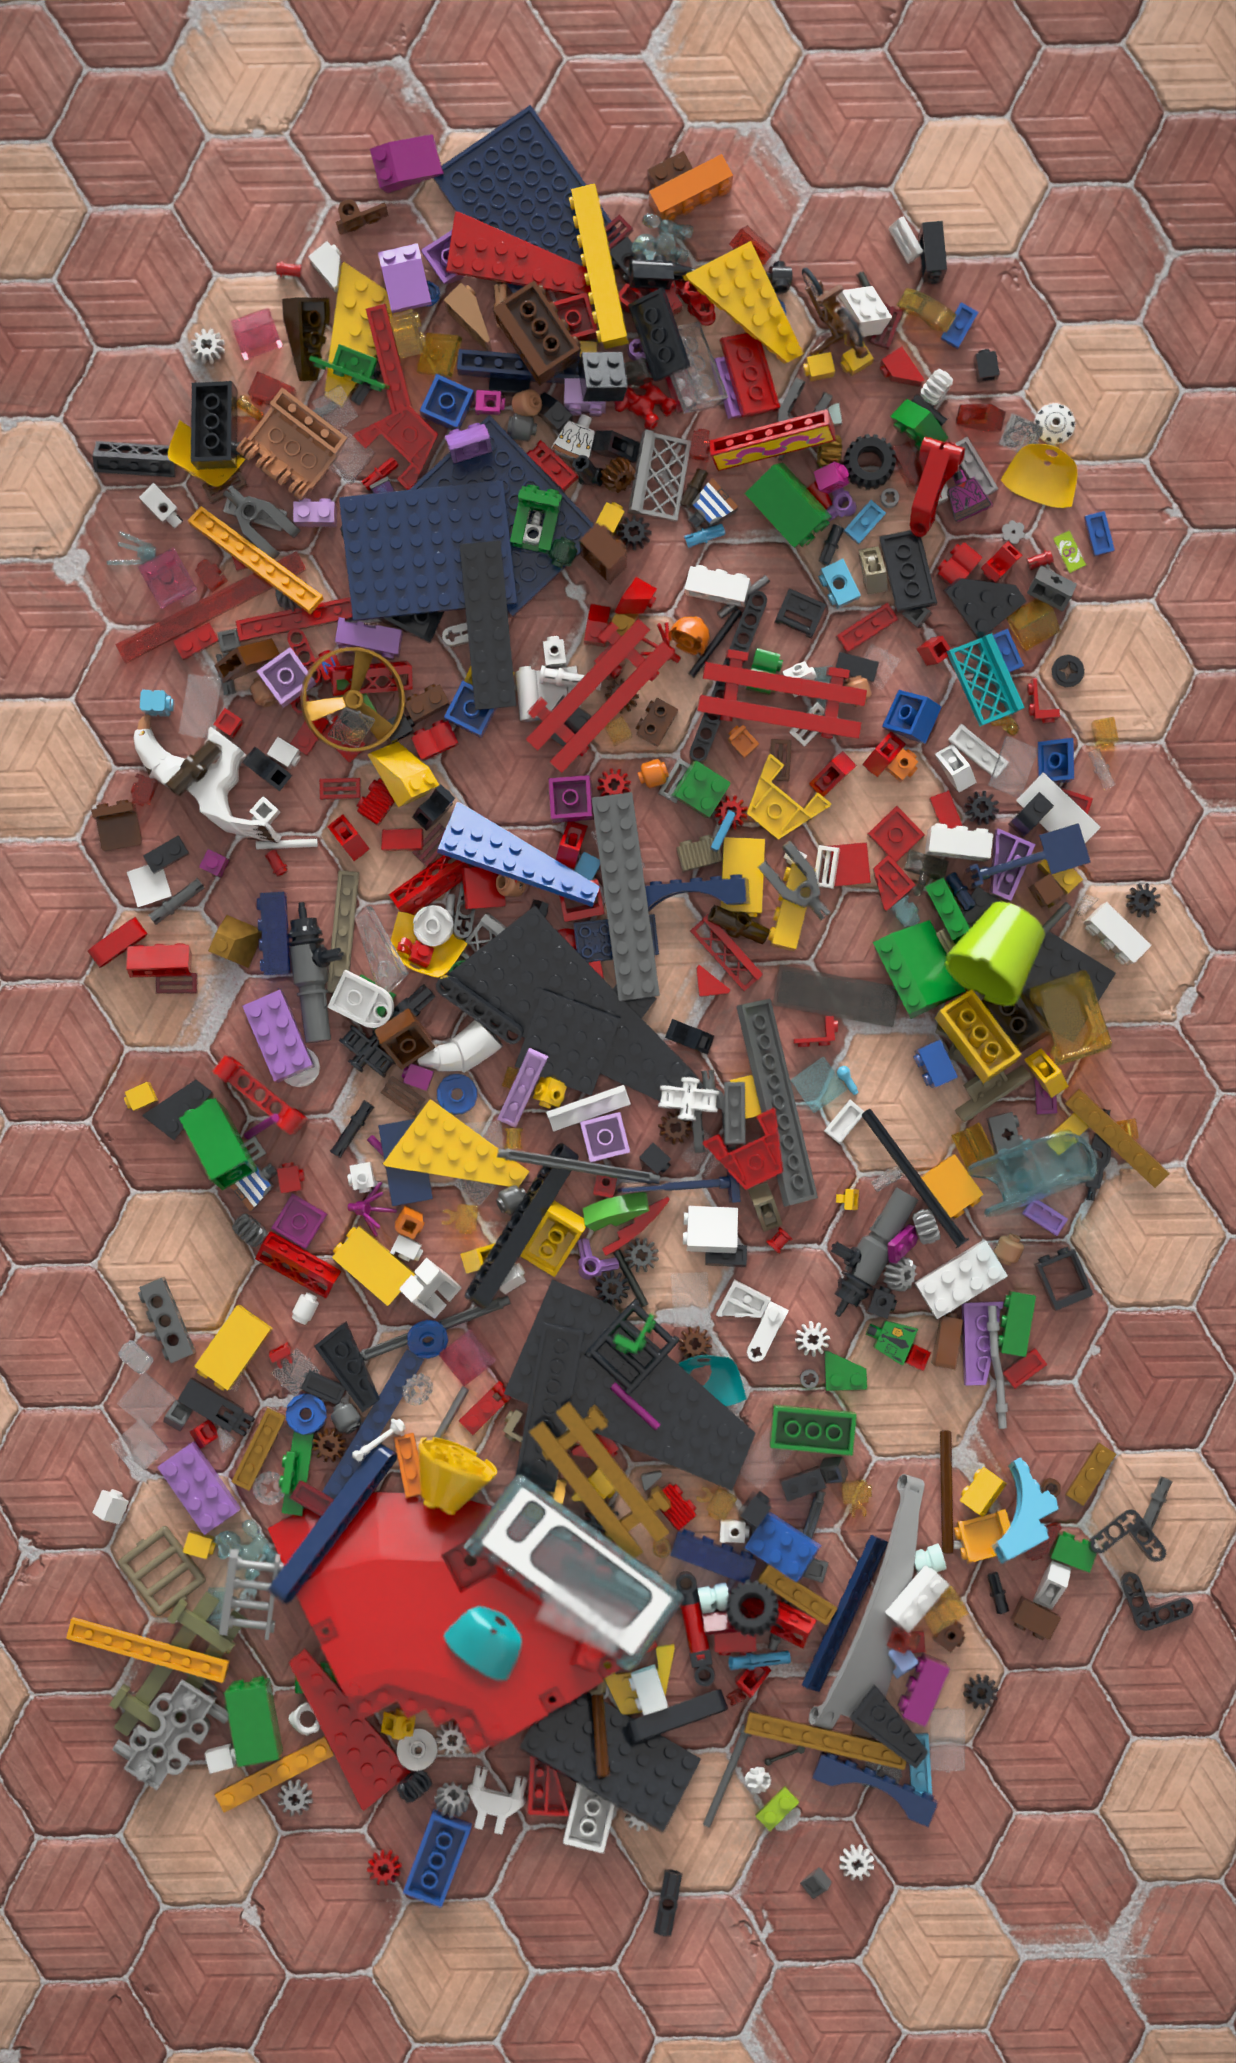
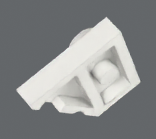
M734 1279L716 1315L718 1317L750 1316L752 1318H761L771 1298Z

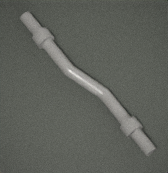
M996 1305L988 1306L989 1322H987V1331H989L990 1352L996 1378L997 1403L995 1404V1410L998 1412L999 1429L1007 1428L1006 1412H1008V1403H1005L1004 1376L999 1357L998 1330L1000 1329L999 1322H997Z

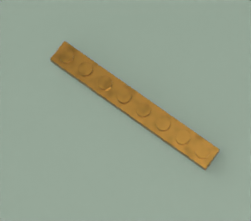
M748 1711L744 1733L905 1770L906 1761L879 1741Z

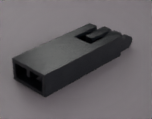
M193 1377L190 1378L177 1400L227 1431L231 1432L234 1430L242 1436H245L247 1432L241 1429V1426L247 1429L251 1427L250 1424L245 1422V1419L251 1422L255 1420L253 1416L244 1412L245 1409ZM223 1405L233 1411L234 1414L231 1415L225 1411L222 1416L218 1412Z

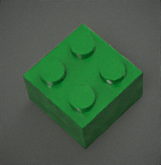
M692 761L671 796L703 817L710 818L731 782L700 762Z

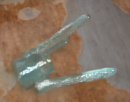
M119 531V535L142 545L136 547L118 542L120 547L137 551V557L141 558V560L107 561V564H141L148 566V562H154L157 548L152 546L153 544L146 543Z

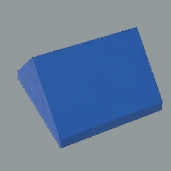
M1073 738L1038 742L1039 776L1044 772L1054 783H1070L1074 780Z

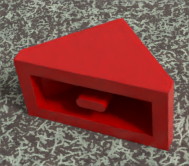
M698 965L696 967L699 997L725 995L731 991L702 966Z
M768 1666L755 1667L753 1670L744 1668L734 1678L735 1683L751 1698L772 1670Z

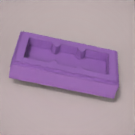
M1035 1197L1031 1198L1022 1212L1024 1216L1055 1236H1058L1068 1220Z

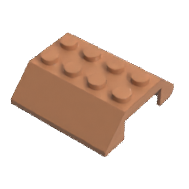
M281 388L270 402L271 408L250 436L243 438L236 451L242 456L247 453L245 458L249 461L257 453L261 454L262 457L257 460L256 467L261 468L263 466L262 471L275 481L279 479L278 483L281 486L292 478L294 482L289 486L288 491L290 493L295 492L294 496L302 501L316 487L337 459L348 438L284 388Z

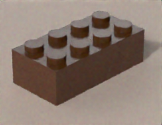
M596 523L580 539V554L610 584L627 567V551L625 550L627 547L621 540L613 539L611 536L612 532L604 524L600 526Z

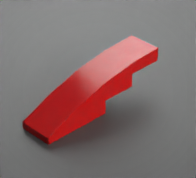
M668 1196L649 1205V1211L633 1218L634 1223L618 1230L617 1234L620 1239L602 1248L605 1256L624 1246L641 1233L670 1201Z

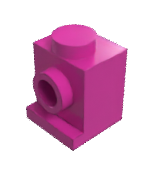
M476 390V415H500L501 410H505V398H501V391ZM493 402L495 405L494 407H488L487 404Z

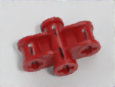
M674 280L679 292L678 295L688 304L689 314L695 316L703 326L712 325L716 320L714 304L708 300L707 296L698 292V289L688 280Z

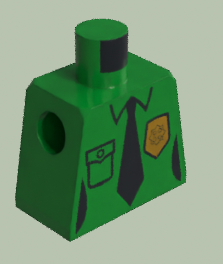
M884 1320L881 1328L870 1323L866 1335L876 1339L873 1345L874 1348L900 1365H904L918 1329Z

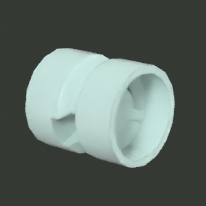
M939 1544L927 1547L926 1551L922 1549L916 1551L914 1566L917 1574L925 1565L935 1572L947 1569Z
M726 1582L715 1584L714 1588L710 1586L698 1588L703 1614L714 1613L717 1608L720 1611L726 1610L727 1597L729 1595Z

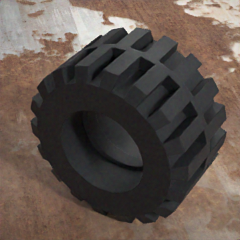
M865 434L863 438L859 436L855 442L852 441L844 457V466L849 473L848 478L851 479L850 482L852 484L856 483L860 489L861 487H866L865 490H870L871 487L877 489L880 485L883 486L890 479L895 468L896 458L895 451L891 449L892 445L890 442L887 444L885 442L886 439L883 437L881 439L877 438L878 435L875 434L873 437ZM865 452L876 454L881 460L880 469L875 472L864 471L858 464L859 455Z
M750 1580L746 1581L745 1584L739 1583L736 1589L733 1588L731 1595L727 1597V1616L730 1624L733 1625L737 1632L740 1631L745 1636L749 1634L750 1637H755L756 1634L762 1636L764 1635L763 1632L771 1630L772 1625L775 1626L776 1619L779 1616L778 1601L774 1591L771 1588L769 1589L765 1583L760 1584L756 1580L754 1583H751ZM750 1598L760 1599L765 1605L764 1613L757 1619L743 1617L740 1607L745 1600Z

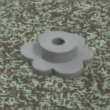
M1011 520L1009 524L1003 525L1004 540L1017 544L1019 539H1022L1025 535L1022 532L1024 525L1020 522L1016 523L1014 520Z

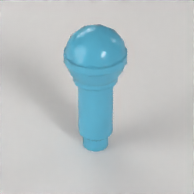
M847 1066L839 1067L837 1069V1077L845 1082L853 1095H856L858 1090L851 1078L850 1069Z

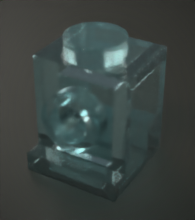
M908 895L890 908L904 928L908 925L910 927L921 921L917 914L919 912L918 908L913 902L908 903L907 900L910 898Z

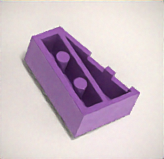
M339 617L335 642L338 648H363L381 654L385 659H394V657H399L403 633L399 629L380 625H365L364 622L357 621V623L346 622L345 618ZM344 651V652H346V653H353L354 651Z
M997 828L994 832L992 867L1031 855L1035 844ZM1026 865L992 875L989 894L1007 903L1011 902Z

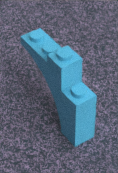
M1021 1457L1008 1465L1016 1486L1017 1505L1015 1515L1004 1536L992 1545L1001 1564L1049 1538L1047 1529L1039 1520L1059 1509L1056 1498L1050 1494L1049 1490L1041 1494L1038 1482L1033 1480L1029 1473V1466Z

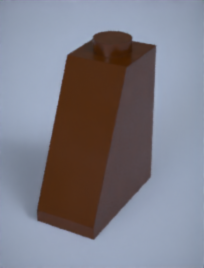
M270 638L237 647L214 666L222 682L226 683L259 670L280 655L273 639Z
M948 1312L946 1316L944 1315L939 1319L931 1360L934 1366L956 1370L963 1322L962 1319L958 1318V1314Z

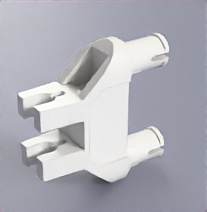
M476 1766L473 1781L467 1788L478 1810L474 1828L482 1830L486 1814L498 1816L494 1833L502 1834L506 1818L526 1804L527 1799L524 1795L529 1778L523 1776V1781L520 1785L521 1776L516 1775L513 1792L508 1794L486 1788L484 1784L489 1769L483 1767L482 1774L480 1775L481 1766Z

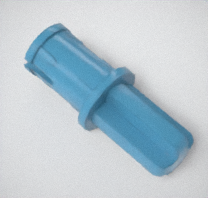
M718 524L707 529L701 528L700 531L685 535L687 547L690 548L704 542L708 543V540L725 535V529L722 524Z

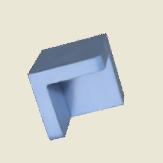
M905 1642L888 1653L897 1667L893 1671L897 1679L914 1669L919 1663Z

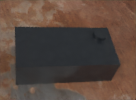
M232 381L192 383L191 463L197 470L237 468L238 389Z

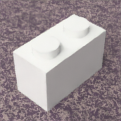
M655 1664L632 1671V1678L629 1679L632 1691H637L638 1698H635L638 1710H643L644 1715L668 1708Z

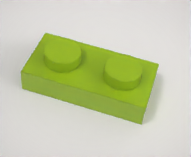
M784 1786L755 1816L771 1831L800 1802Z

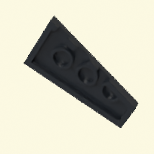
M346 1321L314 1347L363 1413L379 1401L380 1397Z
M874 1685L852 1713L850 1719L916 1769L929 1752L877 1686Z

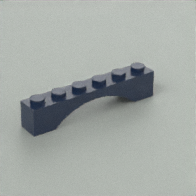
M742 874L730 875V879H722V876L710 877L709 881H702V878H691L690 882L682 883L681 879L670 880V884H662V881L650 882L649 886H645L648 912L665 899L688 892L709 894L728 905L750 904L749 879L743 878Z
M821 1752L813 1771L812 1779L831 1787L844 1783H862L877 1787L893 1797L904 1809L910 1820L929 1827L938 1805L934 1795L925 1791L921 1794L915 1791V1787L906 1783L903 1786L895 1783L896 1779L885 1775L883 1778L876 1775L877 1771L865 1767L864 1770L857 1767L858 1764L852 1760L846 1759V1761L838 1759L837 1754Z

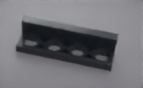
M96 441L92 455L94 472L175 477L176 464L169 460L168 455H162L163 453H168L169 446ZM100 449H109V451H100ZM128 450L130 452L122 453L121 451Z

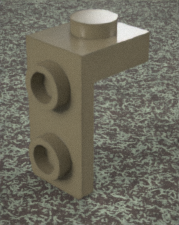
M517 1408L514 1412L510 1410L504 1421L507 1424L503 1431L506 1433L504 1436L509 1440L522 1442L523 1436L513 1431L523 1415V1412Z

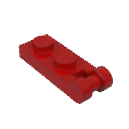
M539 440L536 443L537 446L533 450H529L527 454L565 492L579 477L542 440ZM542 452L545 453L541 458L538 457Z
M500 1380L459 1419V1422L472 1435L512 1398L504 1394V1384ZM496 1392L502 1397L499 1401L493 1397Z

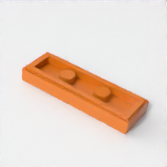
M410 1433L404 1436L393 1437L406 1498L421 1495L419 1454L415 1435Z

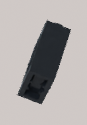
M943 221L922 222L918 234L919 245L923 250V253L920 254L922 281L934 285L943 281L947 271Z
M1064 1247L1057 1250V1255L1052 1257L1049 1254L1038 1258L1039 1262L1034 1264L1053 1310L1057 1311L1094 1295L1075 1249ZM1070 1256L1083 1288L1055 1299L1042 1267Z

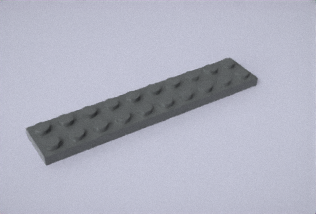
M630 792L592 798L619 1002L660 996L633 794Z
M771 999L738 1005L736 1008L761 1113L774 1107L776 1110L784 1172L776 1176L783 1205L786 1207L818 1198Z

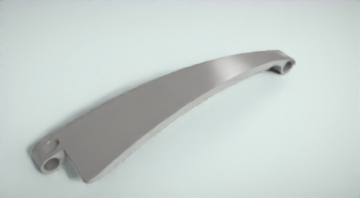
M902 1474L898 1479L897 1490L900 1493V1505L873 1593L849 1652L828 1692L826 1700L821 1706H815L810 1711L809 1723L828 1730L832 1729L840 1715L847 1717L852 1715L874 1685L877 1686L886 1698L895 1667L888 1653L900 1645L903 1628L897 1625L885 1612L912 1581L919 1510L924 1491V1481L907 1474Z

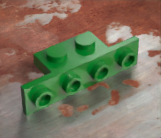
M338 345L333 363L314 356L309 358L310 361L315 362V367L326 370V367L333 369V374L344 377L345 374L352 377L351 381L362 385L363 382L371 384L370 388L381 392L382 389L389 390L390 388L389 385L372 379L378 361L377 358L344 345Z
M294 1431L291 1451H287V1454L283 1456L282 1467H284V1475L280 1476L279 1488H281V1493H284L282 1513L303 1515L304 1506L290 1499V1496L300 1480L305 1483L308 1482L314 1434L302 1435Z

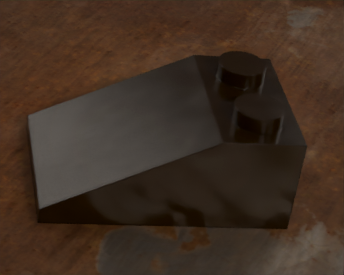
M1023 990L1017 1002L1009 1006L997 1005L982 1000V1003L1020 1053L1052 1033L1042 1015Z

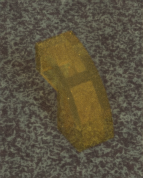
M906 288L897 304L905 314L919 316L936 331L947 332L957 316L952 310L934 298L910 288Z

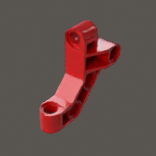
M929 437L923 439L919 454L923 473L912 504L909 525L914 535L918 537L925 536L935 522L936 509L943 487L957 472L963 462L965 448L957 446L953 442H943Z

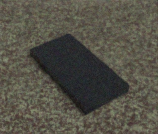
M660 288L628 304L654 382H659L690 367L691 365L665 288Z
M911 530L879 536L897 614L936 606L937 599L922 538L914 535Z

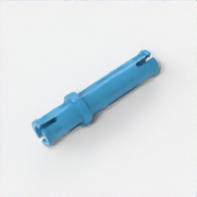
M788 1650L755 1655L747 1653L746 1656L729 1657L728 1663L731 1670L744 1668L753 1670L755 1667L790 1664L791 1656Z

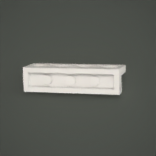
M622 1085L546 1113L554 1132L628 1106L630 1101L625 1086Z

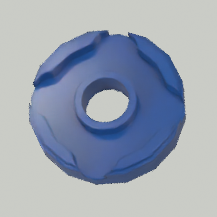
M451 1074L445 1077L437 1089V1100L440 1106L453 1115H462L469 1112L475 1106L478 1098L475 1083L469 1077L462 1074ZM455 1089L463 1091V1096L459 1100L452 1098V1091Z
M424 1320L411 1327L407 1335L409 1350L417 1357L429 1359L438 1356L443 1349L445 1350L448 1344L446 1329L441 1323L434 1320ZM428 1336L433 1338L432 1341L428 1343L422 1341L425 1337Z
M300 1394L288 1403L286 1421L289 1427L296 1433L312 1435L324 1426L327 1419V1409L323 1401L317 1396ZM304 1409H310L312 1412L311 1417L307 1420L301 1418V1412Z

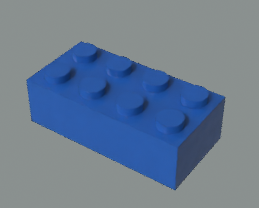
M433 1809L403 1890L404 1894L442 1908L472 1823L454 1816L450 1819L448 1814L442 1816V1812Z

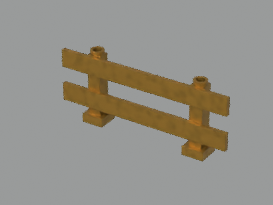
M568 1402L556 1411L557 1415L569 1429L567 1432L556 1439L544 1422H541L529 1432L543 1449L542 1454L547 1461L551 1460L606 1530L604 1534L610 1542L614 1541L631 1562L642 1554L643 1550L630 1535L629 1531L639 1523H642L656 1543L669 1534L670 1531L655 1512L660 1508L663 1511L670 1508V1500L658 1485L651 1490V1497L645 1500L592 1432L597 1427L602 1430L608 1426V1420L596 1404L589 1409V1415L582 1419L571 1403ZM579 1442L632 1510L620 1520L566 1452L575 1443Z

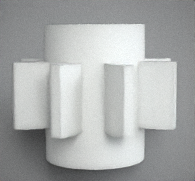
M763 1767L751 1768L745 1776V1783L748 1788H751L752 1793L760 1794V1792H765L769 1788L771 1777L769 1773L765 1772Z

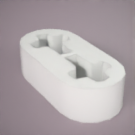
M467 623L446 628L442 634L444 643L450 647L469 643L468 634H462L467 632ZM449 632H453L454 635H461L455 637L454 642H451L450 639H446V637L449 636Z

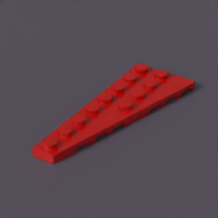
M455 211L446 273L526 286L535 281L537 285L541 284L544 290L571 295L592 292L591 285L587 286L584 273H588L587 268Z
M305 1648L291 1659L289 1664L361 1809L365 1811L410 1774L411 1770L405 1768L400 1763L397 1753L366 1718L360 1721L344 1692Z

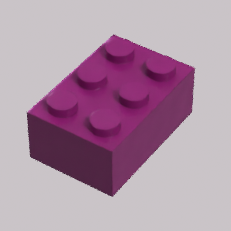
M923 1652L921 1657L918 1656L916 1658L919 1663L914 1667L916 1670L913 1676L910 1675L906 1682L908 1689L905 1695L902 1694L900 1696L897 1706L900 1707L899 1711L903 1718L926 1727L950 1668L945 1661Z

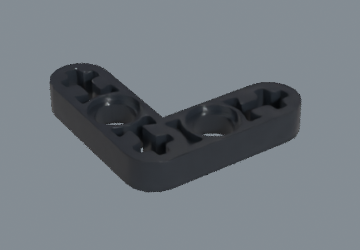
M1132 1509L1122 1512L1093 1535L1088 1542L1089 1549L1095 1554H1100L1107 1551L1120 1539L1129 1534L1150 1561L1160 1562L1166 1556V1549L1139 1513ZM1127 1514L1135 1517L1133 1518V1524L1127 1523L1125 1526L1120 1524L1128 1519ZM1111 1526L1119 1528L1120 1533L1118 1537L1114 1538L1109 1534ZM1140 1530H1145L1148 1533L1147 1541L1142 1542L1139 1540L1138 1532ZM1104 1537L1108 1539L1101 1544L1102 1549L1094 1547L1096 1544L1095 1539L1097 1541L1102 1540ZM1153 1540L1154 1543L1151 1545L1154 1549H1160V1552L1158 1553L1160 1557H1153L1152 1548L1150 1546L1145 1548V1545L1151 1543V1541Z
M1126 1572L1122 1575L1121 1585L1135 1624L1141 1630L1148 1631L1185 1618L1193 1612V1604L1186 1597H1179L1150 1608L1140 1578L1133 1572ZM1128 1577L1136 1579L1133 1585L1136 1590L1140 1589V1591L1133 1592L1130 1585L1125 1583L1128 1581ZM1135 1596L1143 1598V1604L1139 1607H1135L1132 1604V1599ZM1181 1602L1188 1604L1185 1612H1183L1181 1609L1176 1610L1175 1612L1177 1613V1615L1174 1616V1611L1170 1607L1171 1605H1173V1607L1176 1609L1181 1607ZM1162 1608L1169 1610L1170 1614L1167 1619L1159 1618L1158 1614ZM1151 1612H1154V1616L1158 1622L1155 1623V1620L1151 1619L1147 1621L1148 1625L1144 1626L1143 1623H1140V1621H1142V1616H1145L1146 1618L1153 1617Z

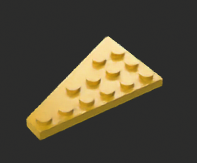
M751 241L683 276L685 281L688 280L698 289V292L707 296L711 303L731 316L736 324L741 325L743 330L754 339H758L767 347L766 349L769 352L774 353L784 364L804 354Z
M345 262L342 263L329 354V362L333 363L339 344L369 356L377 357L366 308L386 304L393 332L408 311L392 314L387 290ZM328 368L324 396L342 408L358 383L351 381V376L346 374L344 377L333 374V369Z
M429 1099L383 1163L386 1167L507 1187L512 1185L519 1187L530 1172L516 1161H506L504 1158H498L497 1147L431 1099Z

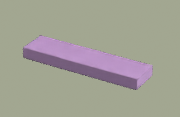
M529 1048L497 1120L516 1128L548 1056Z

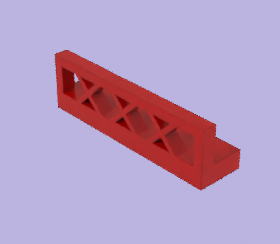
M408 661L389 662L395 668L398 675L407 674V684L403 685L404 690H413L412 665ZM371 663L365 676L370 682L364 688H361L359 692L364 694L398 691L394 678L389 677V675H392L383 663ZM354 665L327 667L328 676L331 678L333 696L344 695L347 691L351 690L352 681L349 679H352ZM380 676H386L389 681L384 686L379 687L375 684V681ZM346 679L349 682V685L343 690H337V680Z
M443 855L388 895L400 912L415 915L423 907H426L463 881L461 869L469 868L467 863L455 860L451 864H447L451 857ZM439 869L437 874L431 875L434 870ZM423 881L419 887H414L416 883ZM402 893H406L405 897L399 901L396 899Z
M708 913L690 932L745 992L763 973L719 925L708 921ZM704 923L710 929V938H701L696 932ZM712 932L717 938H712ZM704 940H709L710 944L708 945ZM712 941H721L724 944V953H715L712 950ZM726 948H727L732 954L726 953ZM726 956H734L738 960L737 968L727 967L725 964ZM740 963L745 969H740ZM739 971H748L753 979L744 985L739 980Z
M271 1231L262 1242L255 1257L257 1261L327 1299L333 1285L342 1272ZM263 1251L270 1254L273 1259L263 1256ZM281 1263L288 1264L290 1269L283 1267ZM299 1273L306 1274L308 1279L301 1277ZM317 1283L324 1284L325 1286H327V1289H322L318 1286Z
M750 1598L742 1603V1606L746 1608L744 1616L747 1619H757L758 1616L756 1614L762 1615L765 1611V1605L760 1599ZM777 1600L779 1616L776 1619V1623L781 1625L783 1629L772 1625L769 1632L804 1649L809 1634L817 1620ZM793 1633H796V1634L802 1636L803 1639L801 1640V1639L795 1637Z

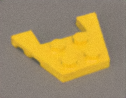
M769 754L746 814L778 840L832 804L817 792L806 807L802 808L772 783V780L784 767V764L772 754Z
M674 1644L656 1647L658 1668L656 1669L665 1695L675 1649ZM606 1661L604 1663L605 1668H610L612 1666L611 1662ZM631 1672L613 1673L604 1678L620 1713L623 1715L643 1712V1710H638L635 1698H638L637 1691H632L630 1686Z

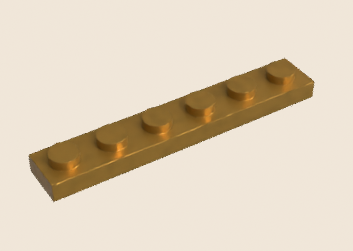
M1080 1088L1065 1102L1079 1118L1154 1188L1170 1174Z

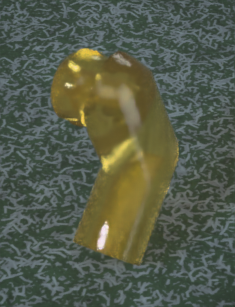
M241 395L237 399V407L240 410L249 414L257 421L262 419L264 413L252 405L247 396Z
M1010 716L991 722V727L1002 726L1011 736H1015L1019 732L1018 724Z

